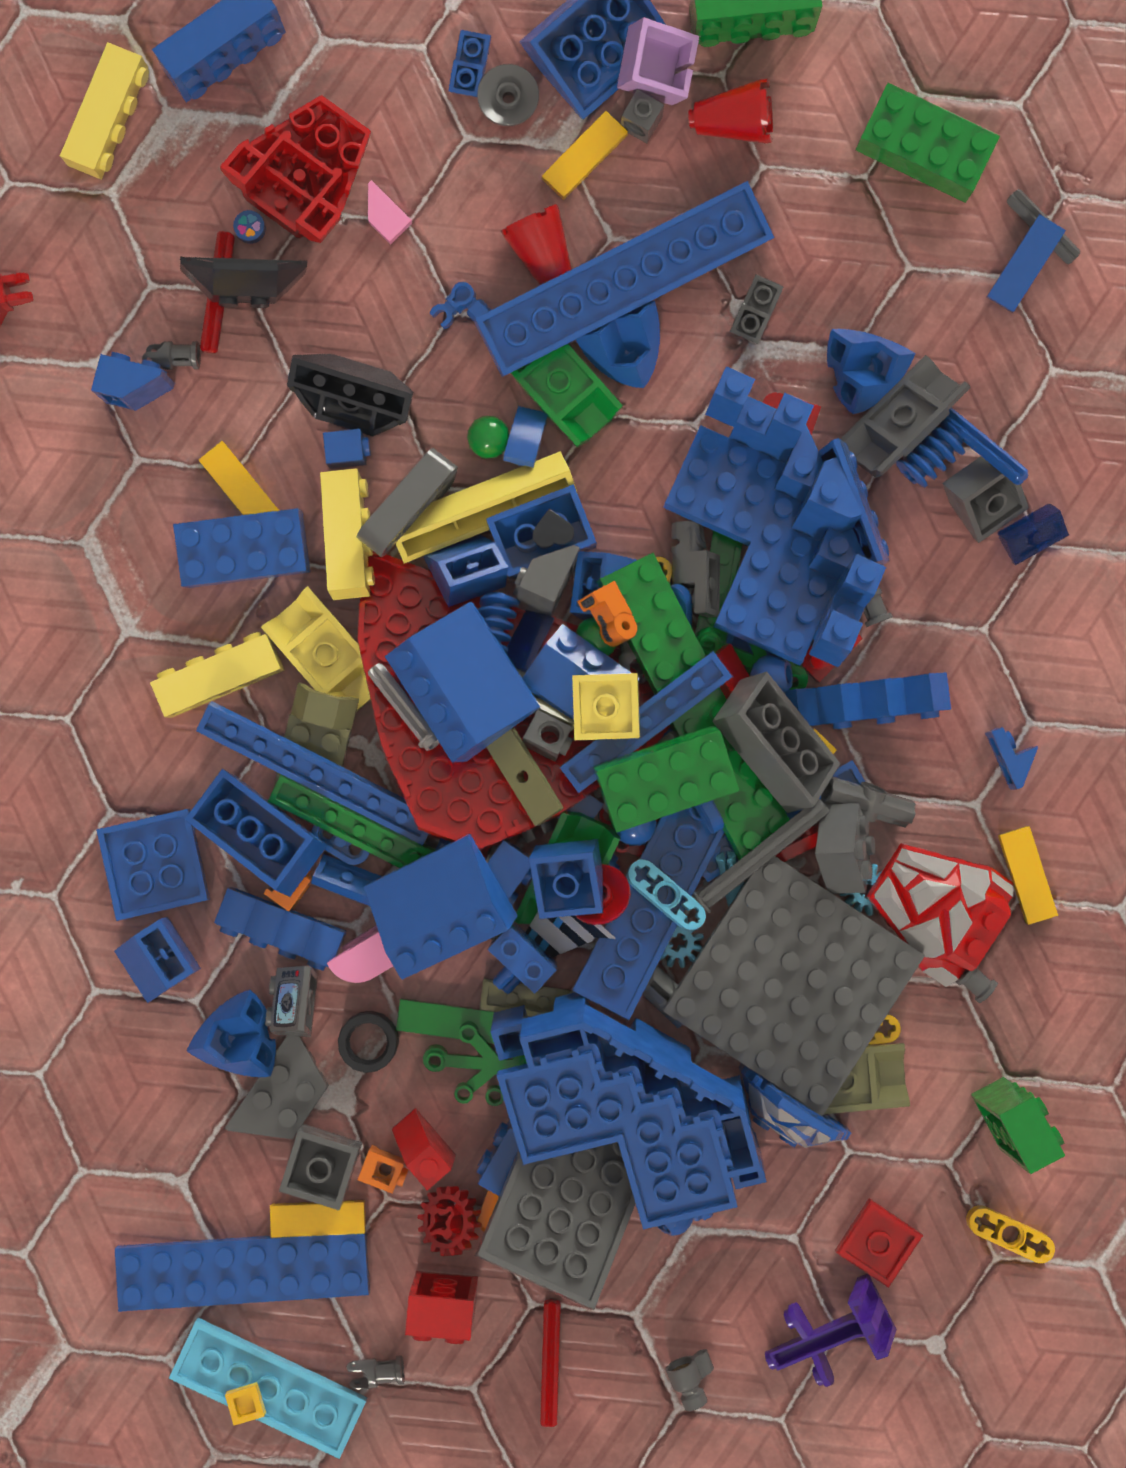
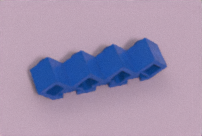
M947 672L879 679L860 683L836 684L817 688L793 689L785 693L810 726L833 724V730L851 728L852 721L876 719L877 724L896 722L895 716L920 714L921 719L940 717L939 711L951 710Z

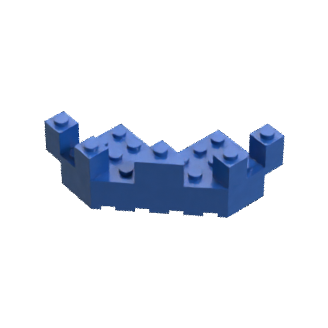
M726 366L705 415L734 428L728 438L700 425L663 508L748 546L713 627L799 666L803 663L813 639L815 641L809 655L839 667L853 649L863 625L859 620L864 608L874 597L886 567L865 557L853 528L862 516V512L838 458L827 460L824 463L806 425L814 405L784 393L777 409L748 396L754 384V378Z
M576 993L555 997L554 1010L552 1012L532 1017L527 1016L524 1005L494 1012L490 1032L499 1061L525 1055L527 1064L497 1071V1079L523 1165L618 1142L643 1230L737 1208V1199L731 1178H733L735 1189L767 1182L756 1132L752 1128L748 1102L740 1075L721 1079L692 1063L690 1047L637 1018L634 1019L628 1028L590 1007L588 999Z

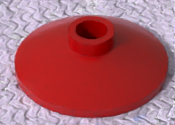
M602 864L603 895L606 896V899L603 901V913L575 915L582 922L592 925L606 924L618 918L627 908L631 895L630 885L625 875L613 866Z

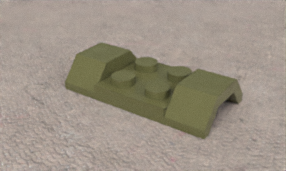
M298 683L284 738L343 767L359 698L337 697L315 691L306 684ZM276 772L277 775H276L274 787H275V785H276V783H277V781H278V779H279V777H280V775H281V774L278 773V772Z
M905 1044L868 1045L824 1114L909 1107L910 1100L905 1083L903 1060Z

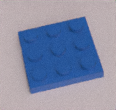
M190 809L96 829L116 921L210 900L195 829L185 820L190 813Z

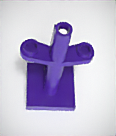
M865 1274L857 1277L848 1300L852 1310L851 1313L814 1330L798 1303L795 1302L788 1305V1309L784 1310L785 1321L790 1329L796 1328L800 1336L765 1351V1359L769 1368L772 1370L777 1369L778 1371L812 1357L815 1365L812 1368L816 1383L819 1386L824 1385L828 1387L834 1384V1375L824 1351L855 1338L865 1337L876 1360L888 1357L897 1329L870 1275Z

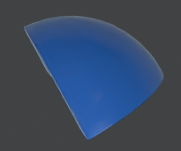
M650 301L576 339L580 349L588 360L609 378L627 386L644 388L654 372L659 353L660 323L655 301Z
M831 329L827 347V365L834 369L837 385L833 386V389L841 403L852 414L866 411L877 404L903 378L916 353L898 343L870 333L849 329Z
M251 990L233 996L220 1005L205 1020L194 1035L186 1051L207 1064L231 1073L250 1077H271L276 1056V1041L269 1037L266 1026L267 1010L264 1004Z

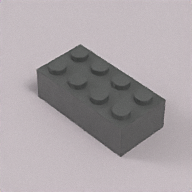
M767 671L741 679L712 721L787 813L814 807L840 765V762Z

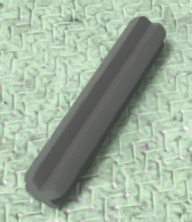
M1020 189L1013 192L1007 199V204L1030 227L1039 214L1049 219ZM1063 234L1053 250L1066 264L1072 263L1081 253L1065 234Z

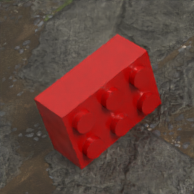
M416 1271L408 1296L405 1335L412 1336L417 1341H430L432 1338H443L445 1342L450 1344H462L464 1340L470 1341L476 1309L478 1276Z

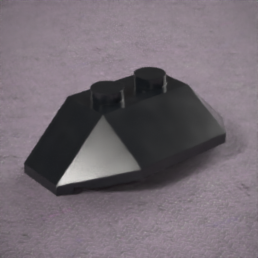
M180 256V271L212 302H219L221 307H237L238 303H251L253 308H268L269 304H275L305 275L307 270V261Z
M335 354L292 356L287 386L296 394L300 402L315 419L350 430L361 429L363 434L376 436L397 425L406 423L414 392L392 372Z

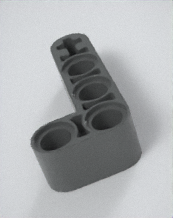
M431 448L364 523L356 538L381 558L385 556L434 499H441L455 480L458 467L436 449Z

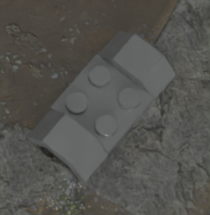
M925 355L841 440L848 445L849 451L854 453L859 466L875 478L880 477L902 456L906 457L950 414L949 409L970 389V385L966 382L958 384L943 374L934 362Z

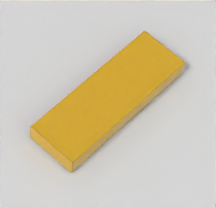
M605 111L542 175V180L564 200L625 139L628 131Z
M223 441L199 459L200 463L243 515L280 511Z
M1030 826L998 835L1025 923L1030 925L1058 916Z
M365 1200L344 1201L340 1210L314 1202L271 1204V1238L365 1234Z

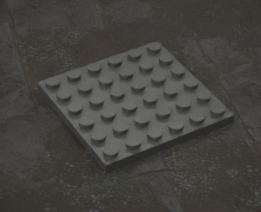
M775 856L746 879L662 1011L823 1116L925 955Z

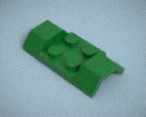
M569 344L510 373L576 448L589 441L623 408L621 402Z
M565 811L562 812L548 844L598 839L601 863L608 865L621 837L607 824L581 812ZM531 880L517 911L518 916L514 922L518 924H531L538 912L533 880Z

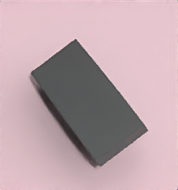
M756 274L730 332L758 344L784 287Z

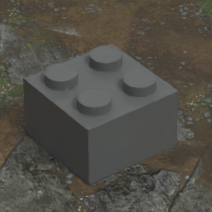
M859 803L826 805L829 813L819 821L815 855L827 891L832 894L866 893L867 880H871L873 875L870 855L875 854L874 836H869L868 816H863Z
M303 1124L297 1132L279 1192L340 1210L344 1203L363 1142Z

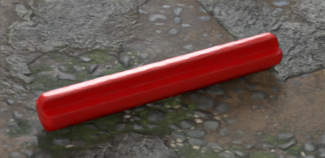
M225 231L217 233L213 258H232L235 241L232 233ZM208 297L200 349L206 353H217L224 307L219 306V302H212Z
M555 1299L544 1301L540 1424L543 1427H555L557 1425L561 1303Z

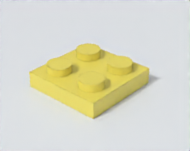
M638 673L572 675L574 740L640 738Z

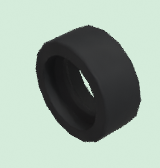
M375 1011L360 1012L351 1017L341 1028L338 1037V1049L343 1061L353 1070L363 1073L376 1072L386 1067L395 1056L399 1044L398 1031H396L394 1023L384 1014ZM366 1023L378 1025L384 1031L387 1039L385 1051L381 1056L373 1060L359 1058L354 1054L350 1044V1038L355 1028Z

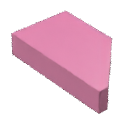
M371 180L368 183V222L391 245L412 224V220Z

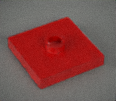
M869 1198L838 1244L835 1252L889 1288L923 1237V1234Z

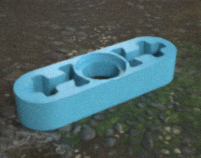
M641 859L629 866L626 874L629 884L680 928L692 931L703 925L706 918L703 906L653 863ZM635 867L638 869L646 867L649 870L646 875L652 881H655L657 876L661 879V882L653 887L651 894L646 890V888L651 886L646 880L643 879L640 882L635 880L637 873L634 871ZM668 886L674 891L675 898L671 904H663L658 900L657 892L660 887ZM681 897L686 901L681 904L683 908L688 911L694 908L697 911L695 914L696 919H698L696 923L693 921L685 923L686 915L680 909L676 910L675 914L671 911L680 902Z

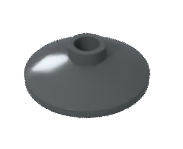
M514 64L499 65L489 70L481 79L477 92L478 103L483 114L493 123L502 126H515L528 120L535 112L539 101L538 85L531 73L523 67ZM511 95L514 97V101L508 104L503 101V98Z

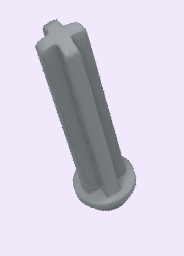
M380 663L374 665L368 671L369 677L420 741L418 746L425 748L426 751L436 747L439 741L417 707L384 665Z

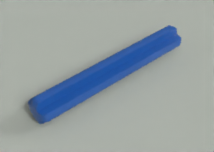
M952 407L949 409L950 414L944 420L951 423L958 430L963 438V442L1014 484L1020 485L1028 478V470Z

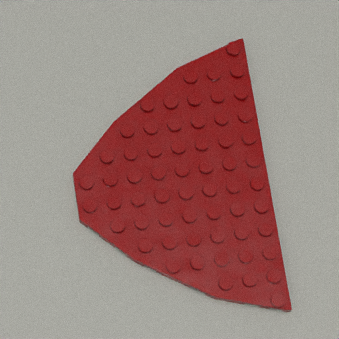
M373 551V555L368 556V567H373L375 585L370 586L369 597H360L357 641L381 748L418 830L450 842L471 834L481 851L536 827L487 747L467 762L454 763L451 762L440 743L429 751H426L425 748H420L418 746L420 742L368 675V671L378 663L384 665L413 702L385 656L409 637L469 602H473L478 610L481 607L479 604L480 598L484 595L448 607L430 570L408 562L404 563L403 560L387 554L381 558ZM510 607L509 609L515 611L517 616L515 619H507L506 621L514 624V629L504 630V633L511 636V641L501 642V644L509 648L506 654L514 667L526 673L544 645L562 624L573 632H576L578 626L553 616L550 622L517 607ZM620 645L616 646L614 652L609 655L618 664V656L621 655ZM630 667L631 673H637L635 669ZM647 681L644 684L638 682L640 707L653 697L654 693ZM532 713L513 727L522 741L535 713ZM670 725L634 752L655 745L663 737L664 733L667 732ZM574 730L570 731L569 737L573 738V742L565 756L559 754L556 762L528 749L564 809L545 822L561 816L562 812L568 811L600 788L596 780L578 793L560 769V766L595 741L574 740ZM547 731L541 734V738L546 743L552 744L558 741L557 736L553 732ZM526 771L524 773L525 781L528 780V773Z

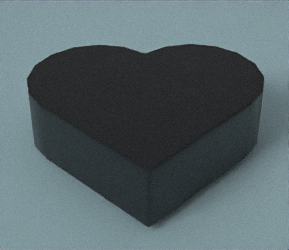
M550 508L533 531L534 543L544 549L550 548L554 544L558 546L568 545L574 537L572 525Z

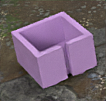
M645 17L628 26L617 88L634 94L638 89L657 101L671 106L687 99L693 70L687 67L695 62L699 36Z

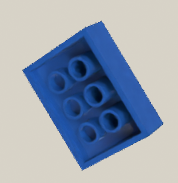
M567 0L519 42L540 72L581 119H585L619 89L617 84L628 26L643 17L665 24L650 0Z
M839 438L834 439L818 452L823 463L827 460L838 458L862 512V516L853 528L865 557L880 565H884L889 562V548L886 541L881 539L877 528L879 525L878 517L869 506L867 487L863 481H860L857 473L856 457L853 452L849 451L848 445Z
M473 602L465 604L409 637L385 656L452 763L467 762L540 708V705Z
M471 834L364 886L385 953L401 980L508 931L518 916Z

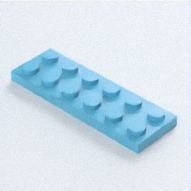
M201 1318L196 1319L169 1376V1379L228 1406L225 1397L227 1391L258 1382L266 1414L264 1417L256 1420L340 1459L368 1398Z

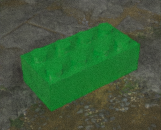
M690 0L692 34L699 36L698 44H701L703 47H712L719 44V42L726 41L741 44L754 38H762L769 41L775 40L781 35L791 34L794 37H804L815 31L823 6L822 0Z
M888 82L861 136L856 151L966 203L973 193L1000 135Z
M715 725L593 766L612 826L616 833L740 791L721 731Z
M1004 1077L971 1094L999 1149L1030 1175L1065 1156L1061 1148L1065 1144L1057 1128L1055 1126L1051 1127L1047 1122L1045 1116L1049 1115V1112L1040 1097L1035 1098L1032 1092L1028 1093L1024 1087L1020 1088L1016 1082L1012 1083Z

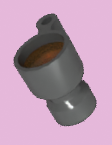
M707 1349L700 1350L693 1356L681 1357L671 1362L665 1370L673 1389L682 1393L680 1399L686 1411H694L703 1407L708 1399L703 1388L699 1387V1384L706 1375L714 1370Z

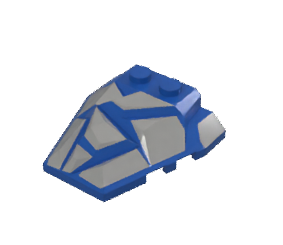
M740 1063L738 1069L743 1087L749 1094L748 1108L751 1114L755 1116L752 1120L754 1123L767 1131L770 1128L780 1134L779 1138L794 1148L797 1144L804 1148L849 1139L852 1132L848 1127L827 1114L823 1116L817 1114L776 1088L773 1083Z

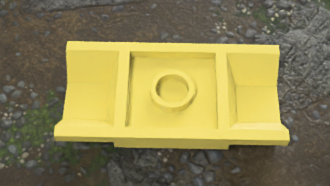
M308 586L283 612L261 626L263 631L316 691L337 697L359 698L357 711L370 701L358 643Z

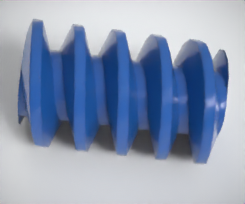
M943 420L940 423V428L936 427L931 432V436H927L922 440V444H918L913 449V453L910 452L906 457L903 456L904 461L898 460L896 466L909 481L926 488L928 486L924 478L926 475L935 480L937 478L934 471L935 467L944 472L946 470L943 462L944 459L953 464L956 460L952 452L955 451L960 455L965 453L962 446L963 438L951 423Z
M486 592L480 598L479 604L481 607L478 611L505 653H508L509 648L502 645L501 642L511 641V636L504 633V630H513L514 624L506 620L516 618L517 613L509 608L519 607L520 601L504 593Z

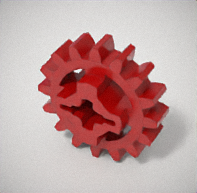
M458 1186L438 1187L436 1192H429L427 1194L430 1202H421V1207L425 1212L417 1217L423 1221V1226H420L418 1231L426 1233L423 1243H432L430 1250L432 1253L440 1252V1256L443 1257L462 1255L464 1250L472 1249L470 1241L478 1240L479 1236L474 1231L475 1228L482 1227V1223L476 1221V1216L481 1214V1210H474L473 1206L477 1200L475 1198L467 1199L468 1190H459Z

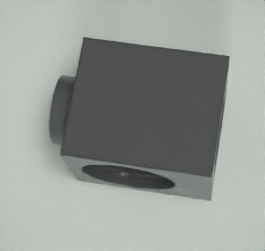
M637 89L622 114L621 125L629 134L647 144L663 117L664 104Z
M537 710L523 737V743L528 749L556 762L559 754L564 756L567 754L573 742V738L569 737L572 726ZM547 731L553 732L557 736L558 741L552 744L546 743L541 738V734Z

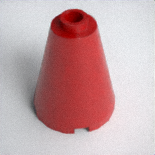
M768 78L759 79L694 102V109H689L688 111L690 129L695 128L697 135L764 144L772 143L773 138L770 134H767L773 132L771 96H767V91L764 89L770 88Z
M557 204L544 208L545 211L542 213L535 212L507 226L506 229L501 230L505 240L539 285L572 270L561 214Z

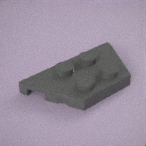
M286 1036L276 1051L271 1077H259L226 1125V1130L286 1139L294 1138L329 1086L324 1075L317 1068L314 1057L307 1050L300 1036Z

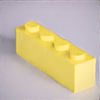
M107 42L60 154V157L67 166L101 180L105 171L108 172L111 169L114 160V149L117 143L120 144L125 135L126 128L124 125L128 116L133 115L135 112L137 94L140 87H144L148 81V66L141 55Z
M357 468L320 472L328 592L333 600L369 597L370 586L375 585L373 567H368V556H372L373 551L356 538L361 527L370 518L369 509L364 508V498L369 496L367 480L361 478Z
M256 632L244 637V643L233 647L232 644H227L214 650L215 655L205 660L203 656H199L185 663L186 668L178 671L170 668L158 673V679L150 682L164 717L173 718L285 671L273 641L267 634L261 635L260 632Z

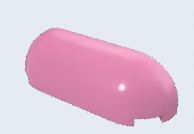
M377 925L342 947L344 952L327 962V965L337 977L352 983L369 981L393 967L385 953Z

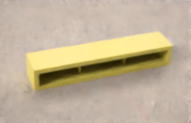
M561 451L537 460L534 468L522 466L431 502L396 542L403 562L407 563L488 531L490 529L486 518L573 485L574 481L570 469Z

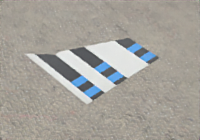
M538 912L525 932L550 957H555L592 942L594 938L616 939L602 925L587 924L576 916L539 919Z

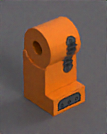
M615 581L577 601L583 612L591 611L600 627L601 638L607 645L612 647L619 646L636 635V621Z

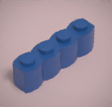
M234 887L227 888L214 922L221 926L219 931L233 937H237L238 933L250 937L249 943L255 946L266 948L268 944L279 948L278 954L294 960L297 955L308 959L307 965L322 971L329 967L327 962L339 954L347 933L346 930L294 910L287 911L277 903Z

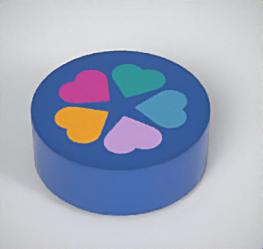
M252 210L243 211L234 220V231L242 242L253 244L259 242L264 237L266 225L257 212Z

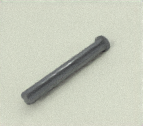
M819 799L814 807L801 810L699 893L695 891L693 893L705 910L710 913V908L825 817L829 813L827 806Z

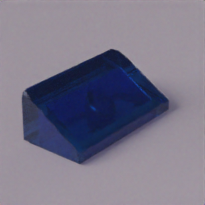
M1052 504L1039 508L997 532L1002 545L1014 565L1023 562L1069 536L1061 511Z
M529 610L525 611L507 646L509 650L506 653L517 670L524 673L527 672L540 653L554 625L555 618Z

